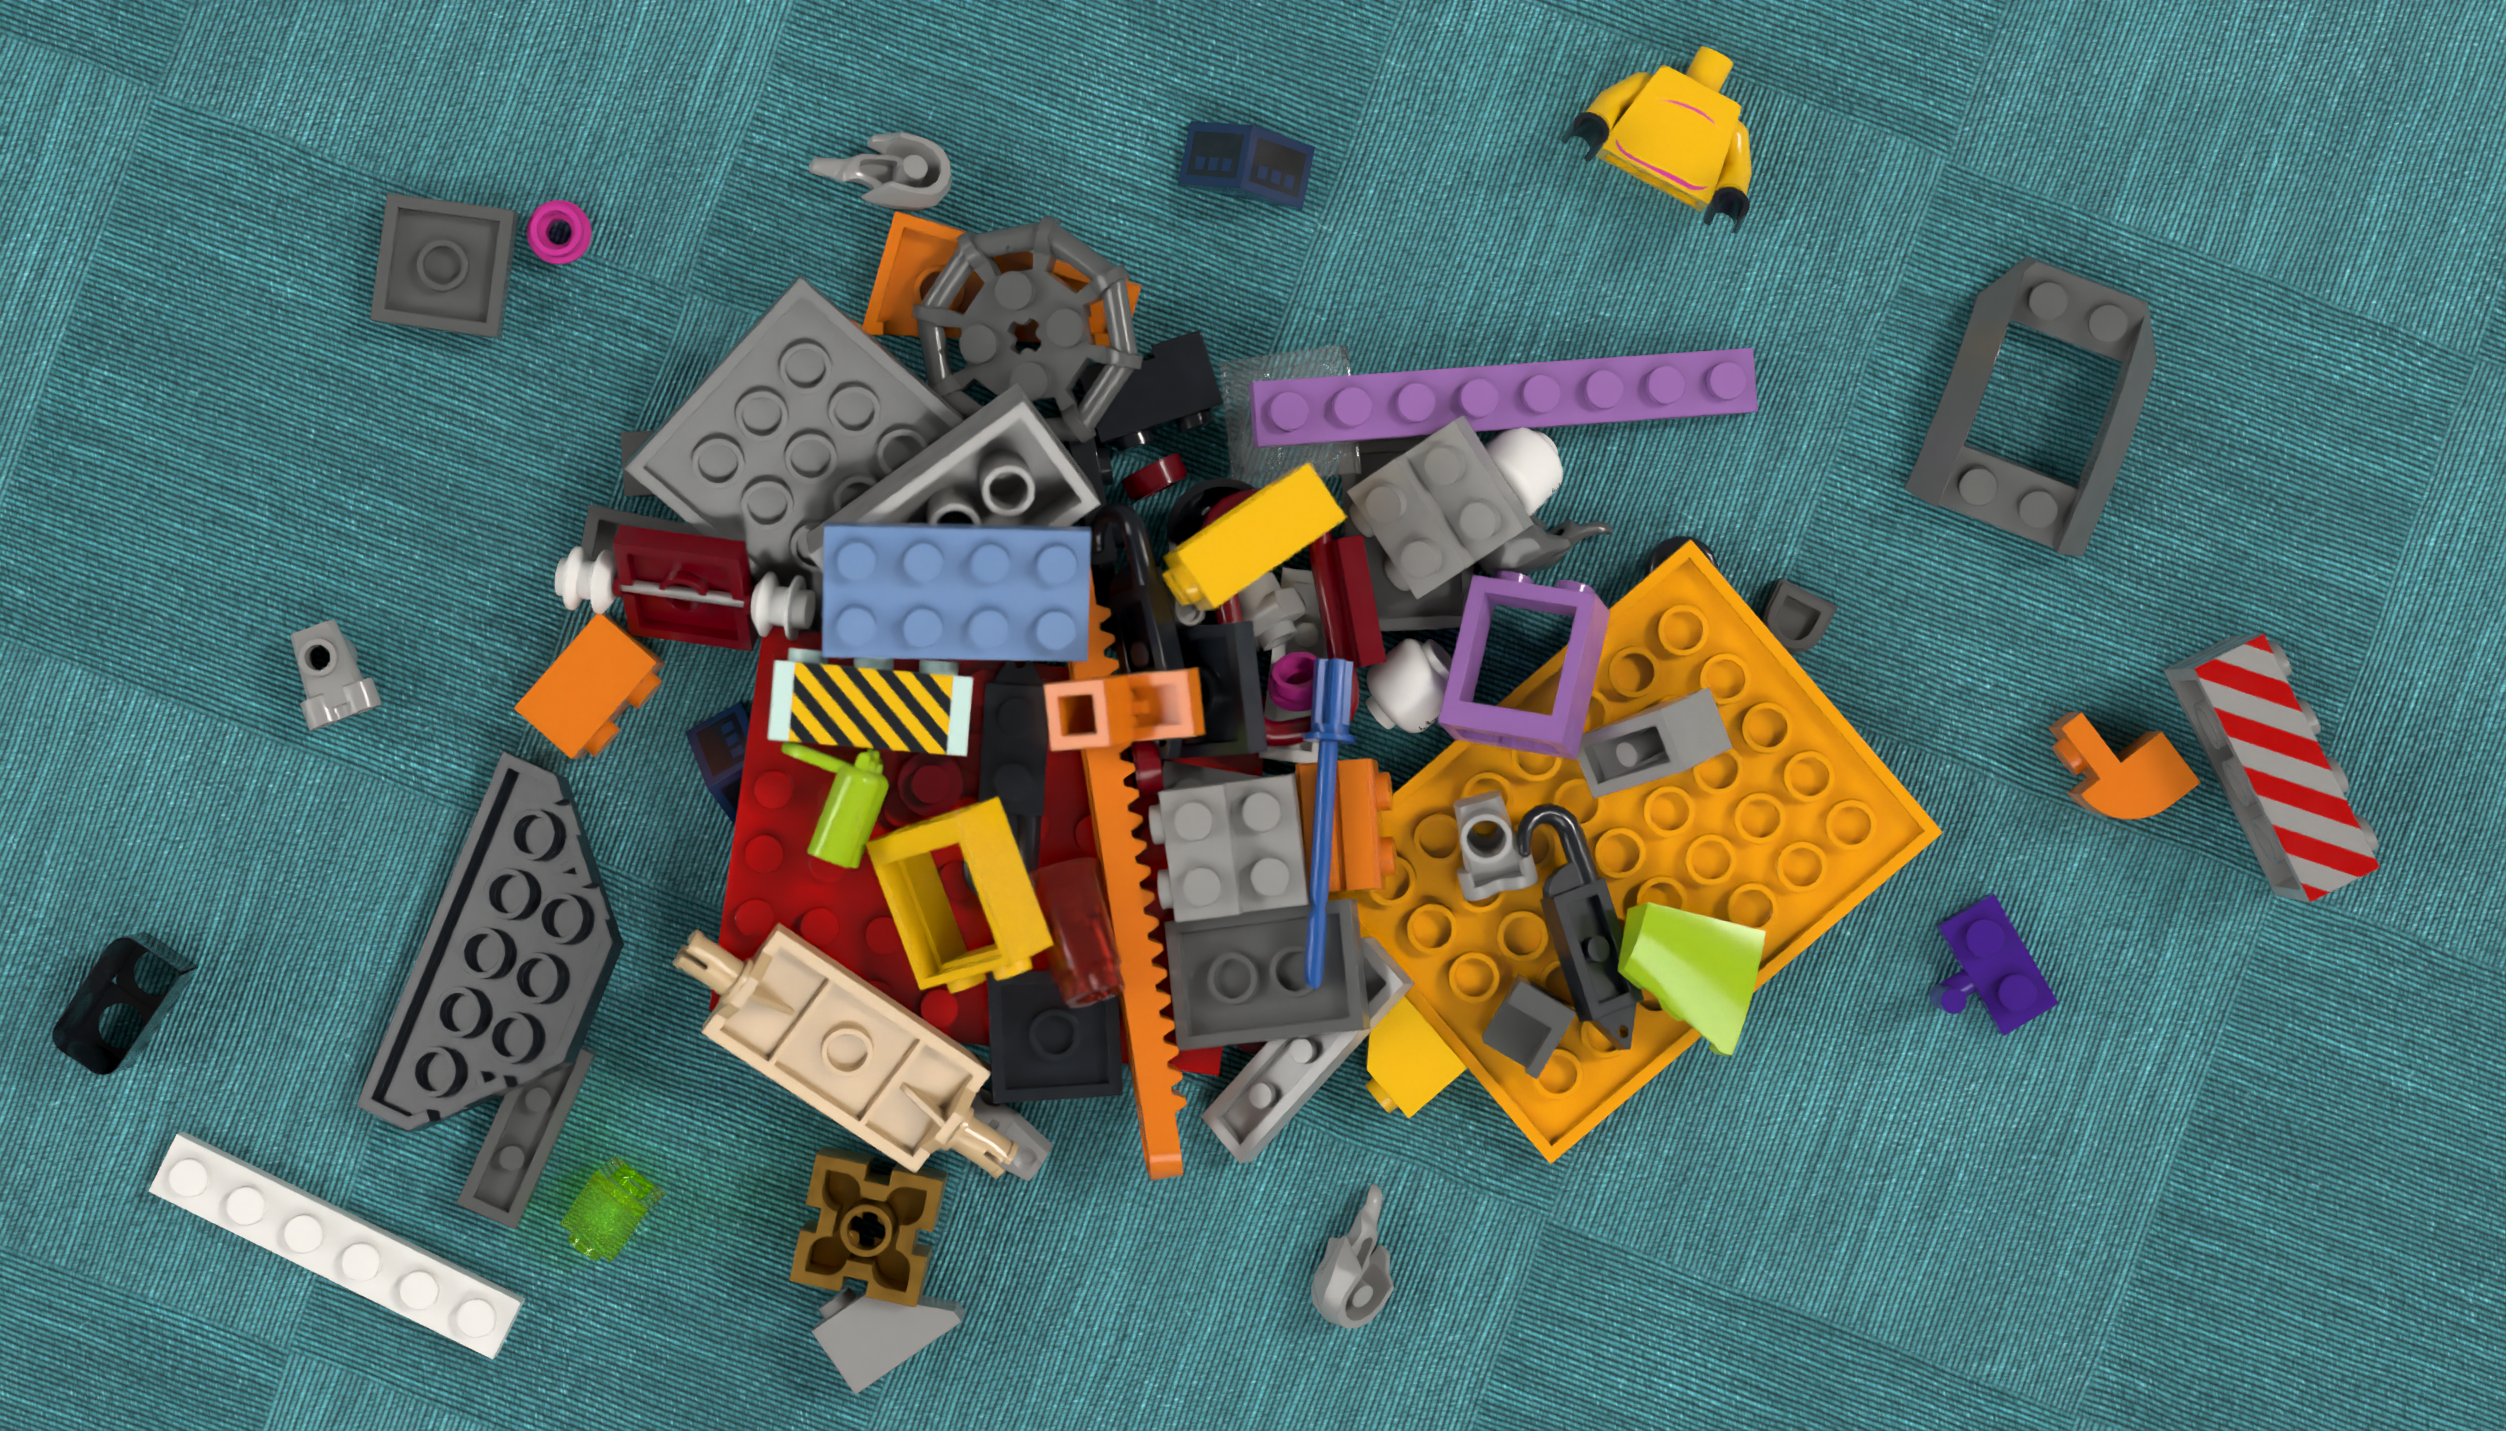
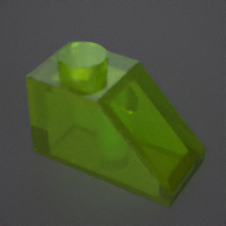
M616 1155L594 1172L560 1224L571 1232L567 1239L579 1252L594 1261H598L603 1256L612 1263L624 1251L667 1193Z

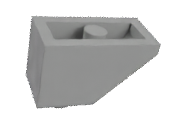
M1707 687L1661 702L1584 732L1577 758L1594 799L1686 771L1733 747L1710 688Z
M849 1286L818 1308L824 1318L817 1322L811 1332L856 1395L962 1322L965 1310L958 1301L922 1295L917 1307L914 1308L865 1297L867 1288L855 1295Z

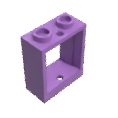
M1496 571L1494 578L1473 575L1438 723L1455 740L1577 760L1610 611L1597 594H1594L1592 587L1580 582L1558 580L1555 587L1532 584L1533 580L1530 577L1511 571ZM1495 604L1575 617L1552 716L1472 703Z

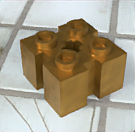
M824 1145L816 1154L805 1204L821 1208L819 1221L808 1220L800 1229L789 1281L840 1292L848 1277L869 1281L865 1297L916 1308L923 1294L932 1252V1246L917 1243L920 1229L932 1232L938 1223L949 1172L921 1166L915 1174L897 1163L892 1170L891 1176L871 1172L874 1156ZM866 1212L875 1213L878 1215V1222L885 1225L886 1232L879 1230L874 1240L863 1237L864 1227L854 1223L855 1216L863 1218Z

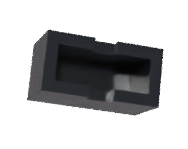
M1200 330L1151 345L1154 358L1143 361L1141 369L1133 370L1096 425L1103 447L1115 443L1118 453H1122L1153 443L1152 431L1176 424L1178 432L1181 434L1215 423L1213 411L1223 409L1224 403ZM1097 362L1088 365L1080 377L1085 394H1087L1106 364Z

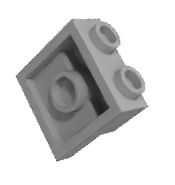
M1464 415L1455 419L1347 491L1354 502L1349 508L1350 517L1354 525L1363 535L1377 537L1389 556L1384 562L1389 579L1398 589L1402 591L1411 590L1417 600L1534 524Z
M1295 773L1170 788L1159 792L1160 804L1151 805L1149 809L1150 829L1154 844H1166L1169 869L1158 871V891L1162 908H1174L1175 922L1240 915L1243 912L1301 906L1310 903Z

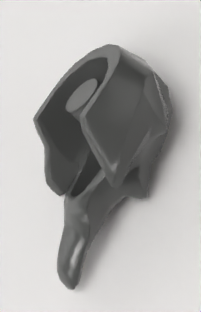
M1533 514L1530 517L1534 523L1532 526L1479 559L1477 563L1491 577L1495 576L1496 571H1511L1526 575L1535 571L1549 570L1559 563L1566 553L1580 540L1591 535H1609L1614 530L1609 524L1602 521L1579 524L1571 519H1567L1552 530L1545 532L1544 529L1547 523L1541 521Z

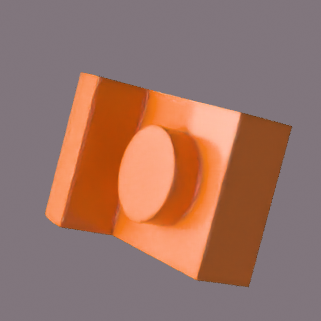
M1198 668L1128 673L1044 685L1051 751L1113 746L1132 741L1205 734Z
M2068 712L2048 727L2058 740V742L2052 745V749L2059 760L2073 775L2077 776L2083 772L2087 777L2067 794L2078 805L2092 813L2120 819L2147 818L2164 811L2201 783L2161 731H2146L2117 755H2114L2082 712Z

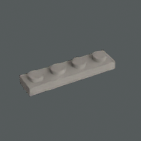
M1374 937L1361 938L1371 1029L1268 1041L1200 1116L1239 1163L1252 1162L1415 984Z

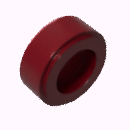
M1175 453L1136 471L1121 480V483L1130 501L1137 503L1184 480L1188 472L1179 454Z
M1152 740L1132 741L1131 745L1127 748L1128 761L1135 766V771L1131 773L1133 787L1138 790L1140 798L1158 796L1159 792L1164 790L1158 748Z

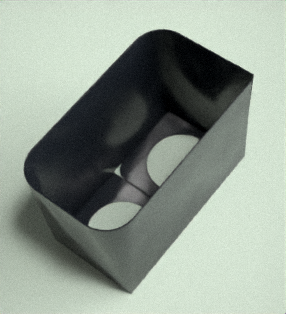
M145 931L113 940L55 1024L52 1032L55 1046L98 1075H108L132 1068L199 967ZM149 951L179 971L178 978L165 994H148L141 990L135 981L134 968L136 962L143 954ZM115 976H116V983H117V984H115L114 982H112L113 979L115 978ZM117 1003L133 1006L138 1010L143 1019L142 1032L133 1045L126 1048H116L109 1045L103 1040L99 1032V1019L106 1008Z

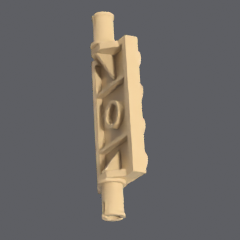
M777 923L751 959L747 958L743 962L704 937L697 929L688 937L689 945L683 944L673 961V966L683 969L720 994L719 1003L702 1025V1034L916 1174L931 1153L940 1148L944 1151L952 1148L989 1172V1175L996 1179L1005 1171V1167L1001 1165L1002 1161L1008 1165L1012 1162L1019 1144L1014 1140H1009L973 1116L974 1108L971 1107L976 1093L992 1073L990 1064L780 923Z

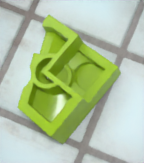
M1646 902L1630 907L1627 910L1617 971L1638 989H1646L1652 992L1658 998L1661 1008L1677 1022L1685 1020L1712 1043L1709 1046L1712 1052L1725 1057L1731 1056L1738 1043L1752 999L1766 931Z

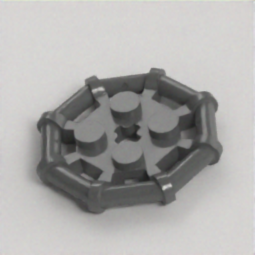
M1045 215L1039 222L977 234L970 230L966 231L957 238L959 246L920 305L914 304L911 317L917 319L928 386L967 419L983 408V406L964 393L978 381L998 396L1017 383L1031 402L1055 398L1062 416L1046 418L1044 420L1061 442L1079 439L1082 443H1086L1096 436L1094 428L1133 370L1141 369L1143 356L1138 355L1126 286V281L1130 278V275L1123 265L1115 266L1061 227L1060 219ZM1034 249L1033 269L1009 271L1001 274L998 264L993 258L995 256ZM1057 257H1060L1091 281L1078 292L1052 273ZM975 270L985 282L965 313L949 310V306L972 271ZM1103 300L1110 346L1096 345L1095 334H1091L1088 319V317H1092L1090 306ZM1034 319L1040 325L1037 328L1036 336L1042 341V344L1038 350L1025 348L1020 352L1016 347L1018 338L1014 334L1015 328L1018 324L1028 325ZM944 327L961 328L962 335L959 347L966 359L967 367L954 374L951 371ZM1095 360L1106 364L1085 397L1080 401L1072 389L1090 362Z

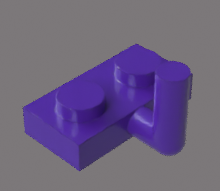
M1986 894L1935 925L1961 968V971L1931 989L1929 998L1932 1005L1950 1014H1958L1966 1007V997L1975 992L1999 1034L2005 1036L2059 1004L1995 894Z

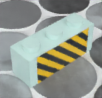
M789 648L788 661L774 660L767 738L770 740L966 756L973 677L958 676L959 663L920 660L919 672L893 670L894 658H854V667L827 664L828 657H822V651Z

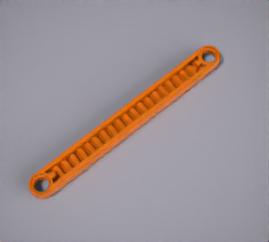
M1091 567L1088 661H1067L1070 680L1108 676L1119 668L1117 660L1104 656L1103 650L1115 642V637L1113 634L1100 631L1099 624L1111 616V611L1108 608L1096 605ZM1131 742L1113 746L1080 748L1113 963L1117 966L1118 995L1143 1155L1149 1180L1154 1181L1183 1175L1182 1155L1175 1113L1186 1106L1187 1102L1179 1090L1171 1088L1181 1081L1183 1076L1182 1072L1175 1065L1167 1063L1179 1054L1178 1046L1171 1040L1163 1038L1164 1035L1175 1028V1024L1168 1015L1159 1012V1010L1171 1002V998L1163 989L1156 988L1155 986L1167 977V973L1161 965L1151 961L1152 958L1163 951V947L1160 942L1147 935V933L1159 926V921L1157 917L1144 912L1143 909L1155 900V895L1149 889L1141 887L1139 883L1151 874V869L1146 864L1136 861L1135 857L1147 848V843L1141 838L1132 836L1131 832L1143 823L1142 815L1129 811L1127 806L1139 797L1137 789L1124 785L1123 779L1135 771L1134 764L1120 759L1119 753L1131 745Z

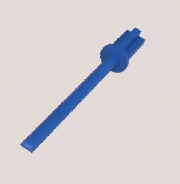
M1315 659L1310 732L1303 733L1304 741L1319 743L1309 887L1311 910L1307 922L1304 964L1305 983L1309 989H1317L1320 986L1324 971L1327 928L1325 905L1328 899L1338 744L1355 743V736L1349 735L1353 662L1344 659Z

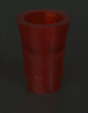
M1091 857L1070 859L1043 867L1028 874L1053 945L1043 949V953L1052 981L1055 985H1059L1065 1005H1068L1069 1008L1090 1006L1113 998L1125 990V984L1119 968L1122 964V959L1113 934L1105 898L1101 861Z

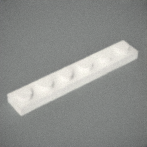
M184 1131L176 1134L149 1189V1192L491 1359L498 1356L526 1299Z

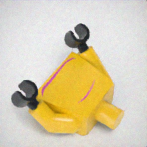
M1699 47L1685 75L1662 64L1654 75L1647 72H1636L1602 91L1585 112L1576 116L1562 135L1561 141L1564 144L1573 136L1581 137L1588 143L1590 150L1583 158L1586 161L1590 162L1596 156L1700 212L1709 204L1703 217L1706 225L1710 226L1716 213H1723L1728 215L1734 222L1731 233L1738 234L1750 209V202L1747 197L1752 174L1749 131L1738 120L1742 106L1719 93L1734 63L1723 54L1711 48Z

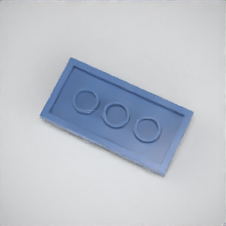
M824 522L822 657L1088 661L1090 527Z

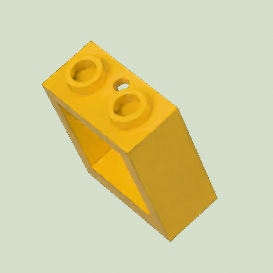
M1308 462L1290 469L1164 555L1162 558L1170 569L1163 573L1162 577L1183 607L1188 604H1194L1198 611L1213 609L1340 523L1346 517Z
M999 797L908 824L865 843L920 990L946 983L950 993L958 992L987 979L985 972L989 971L993 972L996 981L1012 977L1033 967L1029 956L1053 945ZM958 842L996 940V944L971 951L966 950L930 853L932 850Z

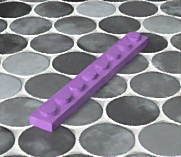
M1753 348L1255 381L1248 384L1254 449L1426 437L1433 435L1462 415L1465 416L1475 433L1522 427L1539 429L1750 414L1758 411Z

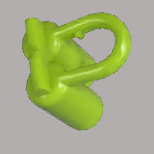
M786 741L782 746L781 752L837 773L807 852L829 862L847 868L853 867L858 869L866 848L865 843L870 838L889 786L888 780L881 775L883 769L881 752L868 748L867 752L859 754L856 763L852 764L805 745Z

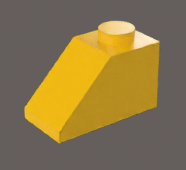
M1405 995L1367 1035L1365 1066L1373 1078L1365 1084V1087L1389 1114L1399 1107L1410 1118L1467 1069L1466 1065Z

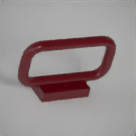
M1262 488L1240 491L1222 498L1209 511L1203 529ZM1329 529L1307 544L1328 659H1344L1353 662L1350 723L1359 705V682L1356 667L1386 662L1363 534L1332 540ZM1238 593L1215 608L1217 624L1243 621ZM1264 715L1267 746H1291L1308 742L1303 740V733L1310 732L1311 715L1284 721H1273Z

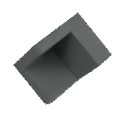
M1518 973L1482 1034V1040L1488 1046L1524 1066L1525 1073L1537 1079L1576 1015L1575 1007Z

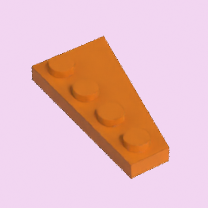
M900 210L895 211L862 328L870 335L887 334L920 337L917 319L911 317L913 305H920L959 246L957 238L966 231ZM1027 250L993 258L996 260L1001 274L1009 271H1023L1033 269L1034 251ZM1060 259L1056 260L1052 273L1078 292L1091 281L1067 262ZM975 270L972 271L949 306V310L965 313L985 282ZM1127 280L1126 286L1131 316L1133 318L1142 284ZM1103 300L1090 306L1092 316L1088 317L1091 334H1095L1096 345L1110 346ZM1032 319L1028 325H1017L1014 331L1018 338L1017 341L1042 343L1036 336L1037 328L1040 326L1036 320ZM944 327L946 338L961 337V328Z

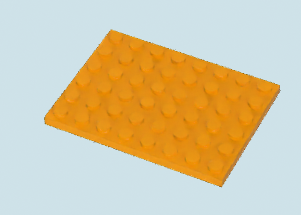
M1691 539L1608 608L1610 616L1583 733L1661 702L1709 687L1733 748L1686 771L1593 799L1578 758L1573 760L1454 740L1392 793V810L1382 811L1383 837L1394 836L1397 853V874L1386 876L1387 889L1328 894L1327 901L1357 900L1361 938L1374 937L1415 984L1407 991L1405 996L1550 1164L1694 1044L1702 1035L1685 1020L1677 1022L1661 1008L1658 998L1652 992L1641 989L1644 1000L1636 1004L1632 1042L1629 1050H1618L1589 1021L1579 1022L1577 1013L1537 1079L1525 1073L1524 1066L1485 1044L1482 1040V1034L1518 973L1574 1005L1540 903V899L1543 898L1542 888L1546 878L1557 867L1566 863L1567 860L1557 831L1551 825L1541 824L1533 831L1530 840L1531 853L1539 879L1537 883L1519 890L1501 891L1480 900H1464L1456 872L1457 869L1464 866L1454 809L1456 801L1490 791H1499L1516 835L1523 815L1534 806L1551 803L1565 807L1576 816L1584 830L1599 878H1605L1623 934L1628 908L1646 902L1766 931L1753 993L1943 833ZM1568 644L1495 706L1552 716ZM1483 820L1477 822L1472 827L1480 834H1488L1495 829L1497 823Z

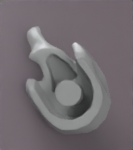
M904 132L871 136L867 141V145L880 152V155L862 153L846 159L817 157L811 160L808 167L809 172L815 175L828 176L839 182L863 184L870 189V192L861 196L868 203L891 209H902L908 213L936 206L950 191L952 185L950 161L943 148L930 140Z
M1376 1184L1370 1186L1364 1206L1358 1213L1350 1231L1341 1238H1328L1325 1258L1319 1264L1316 1273H1314L1311 1286L1312 1302L1319 1313L1328 1322L1346 1329L1359 1328L1369 1323L1382 1309L1394 1290L1393 1281L1389 1274V1251L1383 1245H1379L1371 1255L1377 1243V1222L1383 1200L1382 1191Z

